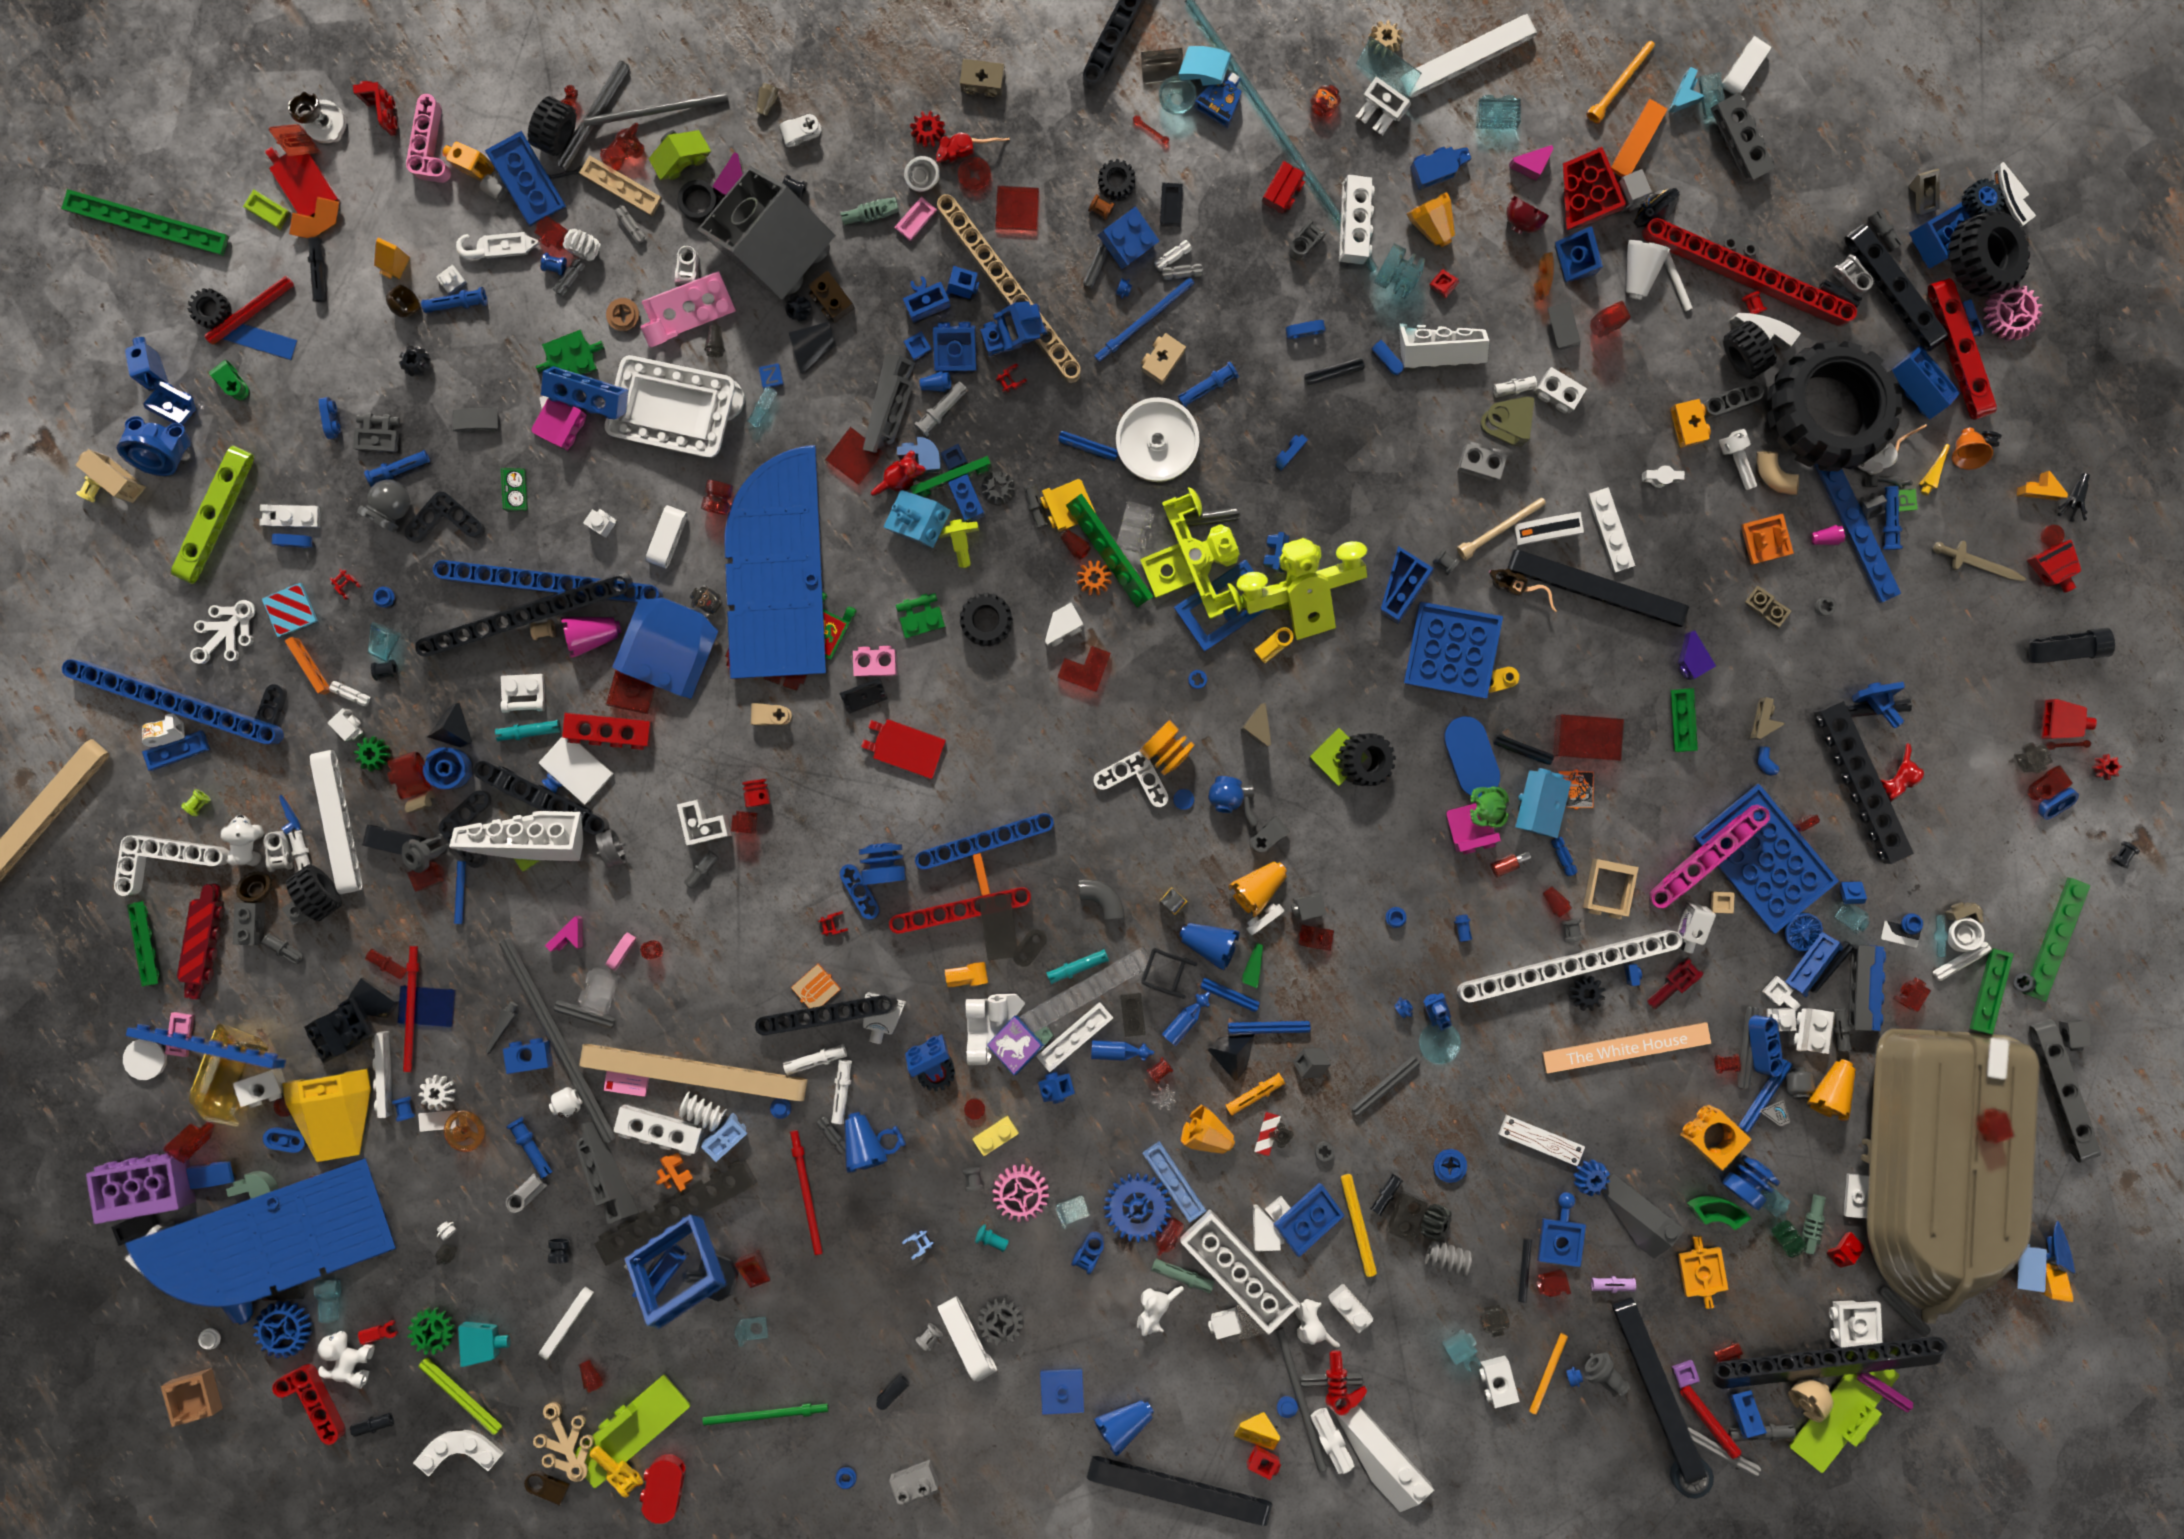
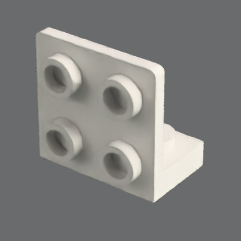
M1804 1008L1801 1012H1798L1797 1025H1800L1799 1033H1796L1794 1038V1045L1797 1046V1051L1807 1050L1830 1054L1835 1012Z

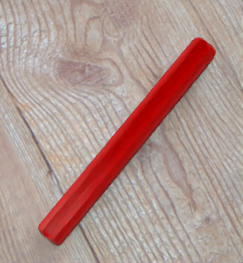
M284 276L205 334L206 340L212 345L216 344L294 286L293 281L288 276Z

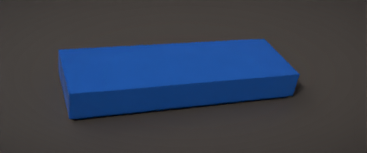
M200 730L186 735L183 739L142 751L148 771H154L209 751L210 747L204 731Z

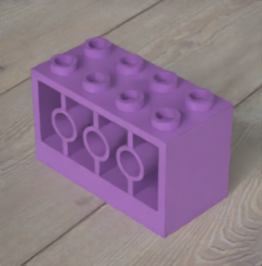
M175 1150L162 1155H148L140 1159L135 1157L122 1162L104 1163V1165L96 1166L94 1171L86 1173L94 1224L177 1210L196 1202L194 1189H190L186 1169L190 1167L188 1152L180 1153L179 1150Z

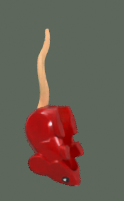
M962 132L955 134L950 139L948 136H944L940 140L936 161L939 163L949 158L950 162H954L959 156L964 158L973 154V143L1008 141L1010 138L975 139Z

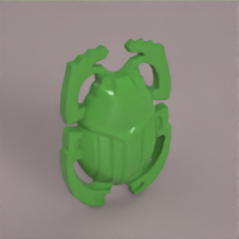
M1495 786L1473 789L1470 801L1471 803L1475 801L1477 808L1475 811L1473 809L1470 810L1472 823L1478 826H1490L1491 828L1505 825L1509 814L1505 811L1507 808L1505 804L1509 802L1507 792L1503 788Z

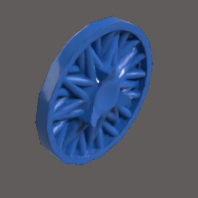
M1800 913L1786 926L1785 937L1787 943L1798 951L1809 950L1823 932L1822 923L1818 917L1810 913Z

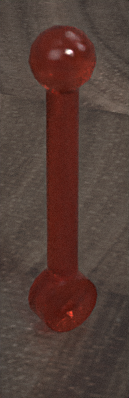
M1136 115L1133 117L1135 125L1140 124L1160 138L1163 144L1169 143L1168 136H1163L1141 121L1140 116Z
M2089 740L2057 744L2048 742L2046 748L2048 750L2077 746L2089 748L2092 743Z

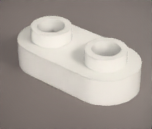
M1272 903L1264 909V915L1260 918L1258 916L1253 917L1247 922L1249 926L1246 929L1251 936L1284 912L1280 904L1275 905Z

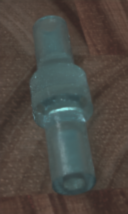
M1936 915L1934 940H1937V957H1946L1948 932H1945V915Z

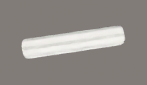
M1983 942L1978 949L1965 952L1933 971V975L1937 980L1942 981L1987 955L1992 949L1987 942Z

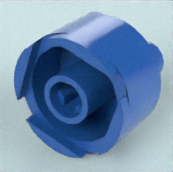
M441 747L434 749L427 755L425 765L423 766V774L430 785L439 789L454 790L464 786L472 777V763L467 754L460 749ZM447 765H450L449 772H446Z

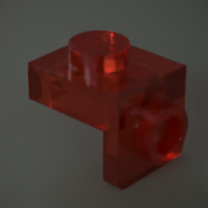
M1302 925L1299 945L1331 951L1334 930Z

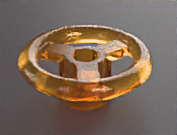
M457 1111L446 1120L444 1136L447 1143L453 1149L469 1152L481 1144L484 1138V1126L479 1117L470 1111ZM466 1117L476 1124L478 1134L471 1131L467 1125ZM459 1118V1125L455 1126L450 1133L452 1122ZM468 1138L475 1140L467 1146L458 1144Z

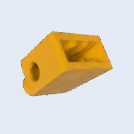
M457 141L454 142L453 146L446 145L443 149L442 154L450 164L482 182L486 175L492 174L495 170L491 161L480 151Z

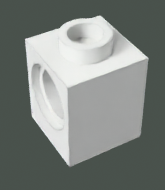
M1236 1307L1212 1313L1211 1321H1208L1211 1334L1215 1333L1216 1339L1241 1333L1242 1326Z

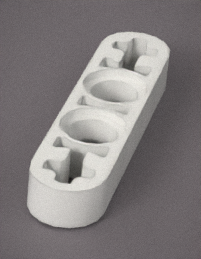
M586 1286L583 1288L538 1353L540 1357L546 1361L550 1358L594 1294L592 1290Z

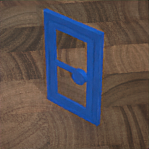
M1246 559L1211 582L1216 595L1219 594L1218 591L1227 586V583H1232L1246 573L1254 572ZM1198 591L1174 607L1204 652L1267 610L1264 609L1251 614L1245 610L1237 616L1235 609H1227L1224 617L1229 622L1207 636L1190 612L1191 609L1202 603Z

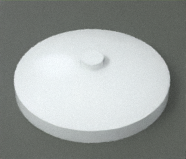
M1148 398L1134 404L1121 418L1116 432V448L1124 466L1135 476L1152 482L1168 481L1184 473L1193 463L1199 447V431L1193 416L1184 406L1167 398Z

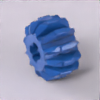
M1592 1159L1590 1162L1583 1161L1582 1167L1577 1166L1579 1171L1573 1173L1576 1178L1574 1184L1581 1193L1588 1196H1593L1594 1193L1600 1195L1601 1189L1607 1190L1605 1184L1610 1182L1609 1178H1607L1610 1173L1601 1162L1599 1163Z

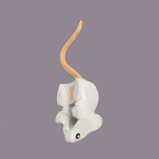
M1923 425L1898 439L1895 447L1892 443L1887 444L1886 448L1857 467L1868 472L1870 475H1875L1882 472L1883 469L1891 467L1898 459L1900 443L1912 434L1927 427V425Z

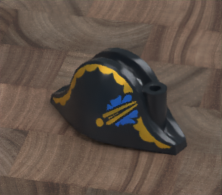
M1676 188L1652 192L1646 198L1647 201L1641 204L1642 207L1637 213L1634 224L1640 228L1646 226L1655 218L1667 220L1674 210L1680 192Z

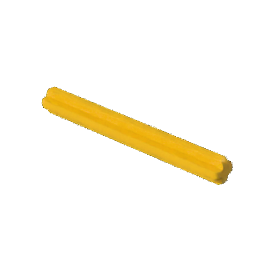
M1344 1174L1341 1176V1182L1365 1275L1371 1277L1376 1275L1377 1271L1352 1175Z

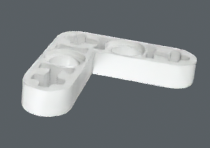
M1140 752L1120 760L1099 771L1094 776V785L1098 789L1105 790L1136 774L1152 805L1162 807L1168 802V794L1150 760L1145 758L1144 766L1140 767L1139 764L1134 766L1135 771L1131 773L1130 766L1126 761L1130 759V763L1136 761L1137 755L1140 758L1144 757ZM1118 765L1126 766L1127 774L1125 776L1119 777L1116 775L1115 768ZM1112 769V774L1117 781L1112 782L1111 778L1106 781V786L1098 785V776L1106 777L1110 775L1107 771ZM1148 773L1155 776V783L1151 786L1146 785L1143 781V777ZM1157 784L1161 787L1157 789L1158 793L1165 796L1162 799V804L1158 801L1154 802L1153 798L1156 796L1153 791L1151 793L1148 792V789L1154 788Z

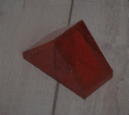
M760 1250L740 1257L735 1263V1267L750 1288L771 1281Z

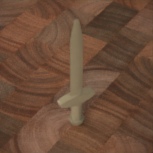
M1961 541L1956 550L1945 546L1942 542H1937L1933 546V551L1936 554L1942 553L1953 558V570H1958L1964 562L2007 579L2026 581L2025 577L2012 569L1966 553V541Z

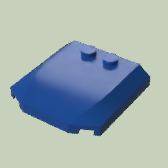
M664 597L639 599L612 668L679 696L692 699L719 631L703 613Z

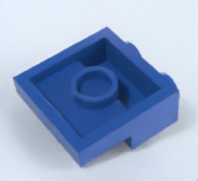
M939 322L938 326H934V371L976 370V327L971 326V322H959L958 326H950V322Z

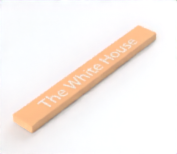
M1704 1022L1542 1052L1545 1073H1553L1711 1044L1708 1023Z

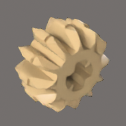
M1387 20L1385 25L1382 21H1379L1378 27L1373 26L1371 28L1372 33L1368 36V40L1371 41L1369 48H1375L1374 54H1377L1379 51L1382 52V58L1385 57L1386 52L1393 56L1394 51L1398 52L1401 48L1400 44L1404 41V38L1401 37L1402 29L1396 30L1398 24L1395 23L1392 26L1390 25V20Z

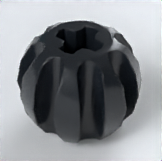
M408 346L405 353L401 351L399 357L402 360L399 364L401 369L405 370V374L420 377L424 375V370L429 371L431 365L428 362L431 361L429 353H425L424 348Z

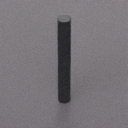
M1529 1238L1523 1239L1518 1302L1521 1303L1527 1302L1532 1239Z

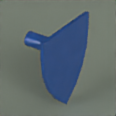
M2056 1221L2054 1236L2046 1237L2049 1250L2047 1262L2056 1260L2058 1266L2076 1274L2067 1238L2059 1221Z

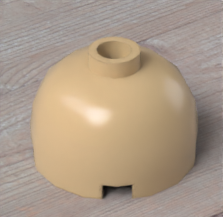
M1813 1379L1801 1380L1794 1384L1788 1392L1789 1399L1797 1409L1800 1405L1805 1410L1803 1414L1813 1421L1822 1422L1832 1410V1395L1829 1392V1387L1822 1381Z

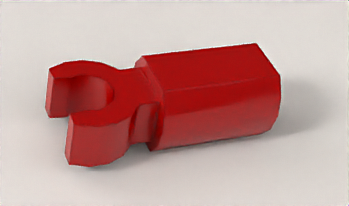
M391 1320L384 1324L383 1327L378 1325L359 1331L358 1338L360 1344L364 1345L382 1340L384 1336L387 1338L395 1337L398 1331L390 1332L389 1326L394 1325L396 1322Z

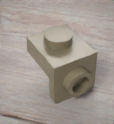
M1960 902L1952 905L1951 910L1945 912L1948 920L1958 921L1969 916L1980 924L1984 922L1982 917L1984 916L1983 910L1976 903L1967 902L1964 904Z

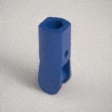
M1972 299L1962 302L1969 324L1972 322L1974 326L1973 328L1971 327L1973 336H1982L1984 330L1978 319Z
M1382 340L1371 348L1373 353L1393 375H1399L1402 372V362Z

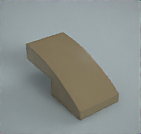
M431 790L410 798L405 805L406 813H414L433 806L431 800L436 798L434 791Z

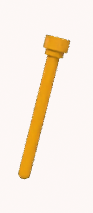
M1653 41L1647 42L1602 101L1595 106L1593 105L1588 110L1586 115L1592 122L1599 124L1605 117L1607 106L1654 48L1655 44Z

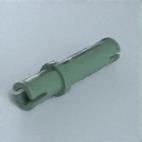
M1155 1258L1151 1269L1153 1272L1180 1281L1191 1289L1194 1287L1209 1294L1215 1282L1198 1275V1272L1193 1271L1192 1273L1158 1258Z

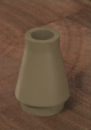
M763 83L762 87H759L757 109L755 112L768 116L770 109L779 96L777 94L779 89L770 84Z

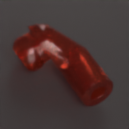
M568 85L564 88L566 96L560 101L574 106L579 95L578 90H575L574 85Z

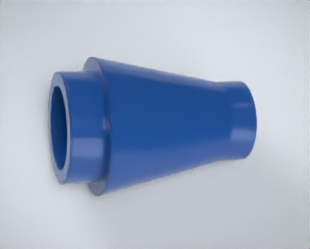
M944 371L919 380L922 391L946 392L947 389H951V378L948 372L944 373Z

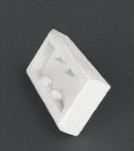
M1846 1175L1844 1216L1867 1218L1868 1175Z

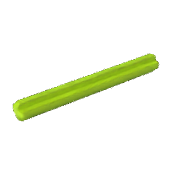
M429 1358L422 1360L418 1366L419 1369L486 1430L495 1435L501 1429L502 1425Z

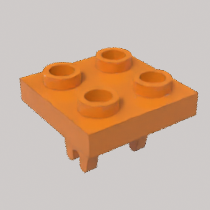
M1783 514L1741 525L1751 565L1794 554Z

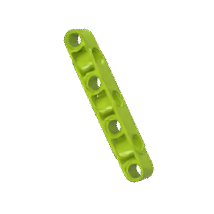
M231 446L227 450L171 568L173 576L190 584H194L198 580L253 464V454L236 446ZM233 473V479L228 481V475ZM215 510V517L211 519L210 513ZM197 548V555L193 557L192 552Z

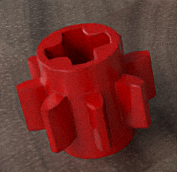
M2103 754L2102 758H2095L2096 763L2092 767L2097 773L2095 777L2103 776L2104 780H2111V776L2118 777V771L2122 768L2117 762L2118 757L2110 758V754Z

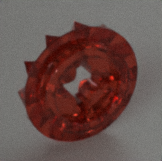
M970 157L959 166L958 178L962 186L968 190L978 191L986 187L990 181L991 169L985 160L979 157ZM970 169L974 172L980 170L978 173L980 180L975 177L969 178L971 176Z

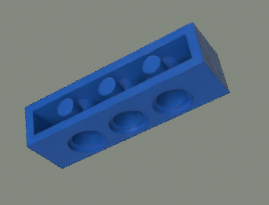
M554 366L543 371L541 395L548 397L549 400L567 403L570 407H580L586 409L589 413H599L605 415L608 419H617L626 414L628 389Z

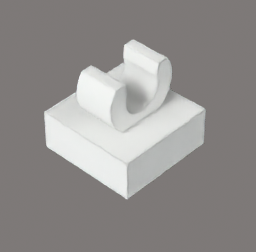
M454 265L449 266L436 276L450 295L467 283Z
M1280 1196L1266 1207L1265 1210L1276 1222L1291 1207Z

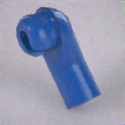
M1760 746L1758 766L1769 776L1777 775L1779 773V766L1769 758L1770 747Z

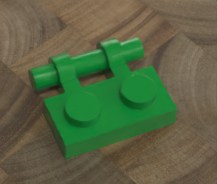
M927 593L922 594L919 598L905 599L902 603L896 604L897 612L906 610L907 616L900 618L906 639L946 627L940 607L932 609L930 603L938 601L936 593L927 595ZM924 605L925 611L913 613L912 608Z

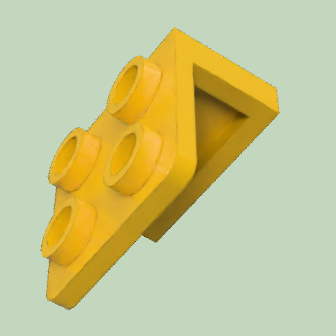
M1076 479L1053 490H1050V487L1042 490L1043 497L1040 500L1044 509H1049L1051 514L1048 517L1052 528L1057 527L1058 532L1078 525L1066 504L1081 493L1094 510L1080 479Z

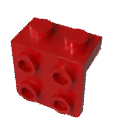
M361 81L360 84L353 85V93L368 107L376 106L379 125L391 136L396 135L395 129H398V122L393 113L395 108L394 97L378 82Z

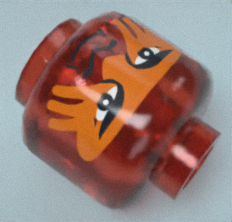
M1333 85L1320 86L1310 99L1311 110L1322 118L1331 116L1341 103L1339 90Z

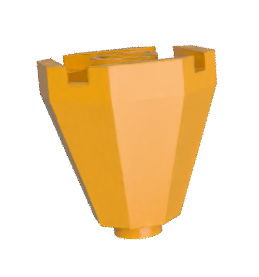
M1447 192L1406 213L1410 222L1434 246L1440 244L1443 247L1452 242L1451 238L1455 236L1451 199Z
M1201 1104L1191 1112L1189 1117L1192 1120L1190 1123L1186 1122L1183 1126L1180 1140L1185 1146L1193 1150L1224 1154L1233 1148L1235 1140H1233L1234 1135L1209 1108Z

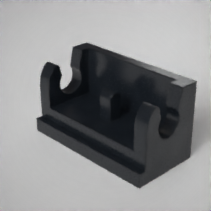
M879 678L839 693L849 714L888 699Z

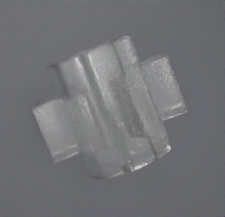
M1158 1084V1091L1151 1092L1153 1096H1156V1099L1152 1100V1104L1158 1103L1159 1110L1162 1109V1106H1166L1170 1110L1169 1104L1177 1102L1172 1098L1176 1091L1170 1092L1169 1084L1165 1088H1161ZM1166 1092L1169 1099L1161 1102L1159 1094L1163 1095Z

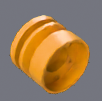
M1170 720L1139 750L1147 760L1152 759L1156 755L1159 757L1154 766L1156 769L1163 762L1167 765L1160 772L1163 776L1175 770L1189 756L1194 746L1192 742L1185 748L1181 745L1187 738L1186 736L1178 740L1174 738L1179 729Z

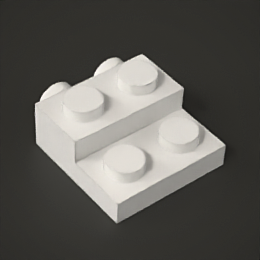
M1833 1301V1307L1829 1308L1830 1319L1834 1322V1328L1830 1329V1337L1832 1341H1835L1836 1345L1842 1348L1883 1343L1881 1303L1878 1301Z

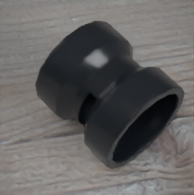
M564 1238L548 1240V1247L551 1249L548 1255V1263L562 1264L569 1262L567 1249L570 1247V1240Z

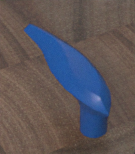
M280 795L279 798L285 811V817L289 821L281 830L285 835L294 829L299 831L301 827L296 815L285 798Z

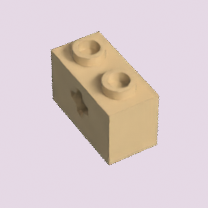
M1167 333L1163 337L1159 336L1152 346L1155 349L1151 355L1147 353L1141 361L1143 365L1142 372L1161 385L1165 382L1186 350V346ZM1166 355L1165 360L1158 361L1159 356Z

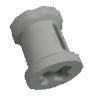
M929 1323L927 1325L928 1329L915 1339L919 1346L928 1352L931 1351V1346L937 1339L943 1337V1333L932 1323Z

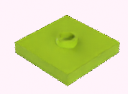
M1340 728L1309 756L1337 786H1340L1347 777L1342 776L1340 772L1343 770L1338 768L1340 759L1337 758L1338 755H1341L1339 749L1341 746H1345L1343 743L1345 740L1350 739ZM1364 752L1361 757V763L1368 758Z

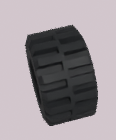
M545 97L531 116L527 135L529 144L552 156L559 155L565 149L574 133L576 125L575 108L553 97Z
M1746 321L1724 335L1723 346L1725 353L1734 368L1744 377L1754 379L1776 364L1777 356L1770 338L1762 328L1752 321Z
M984 593L976 594L975 597H970L966 604L964 603L962 612H960V625L963 633L971 642L983 647H991L995 644H1000L1003 639L1008 637V633L1012 629L1013 618L1005 600L996 594ZM983 608L993 609L999 617L997 627L989 632L980 631L974 624L975 614Z
M1374 733L1357 734L1350 736V739L1343 742L1345 746L1340 747L1341 755H1338L1337 758L1340 759L1338 768H1342L1343 771L1340 773L1342 776H1347L1346 780L1348 782H1353L1354 785L1377 786L1387 781L1386 777L1392 775L1391 769H1395L1393 760H1396V756L1392 754L1394 748L1389 747L1390 742L1384 740L1383 736ZM1366 748L1372 756V763L1367 771L1361 763V757Z
M306 865L286 880L287 891L295 905L306 916L315 921L323 920L342 906V899L336 890L335 884L321 869L314 865Z

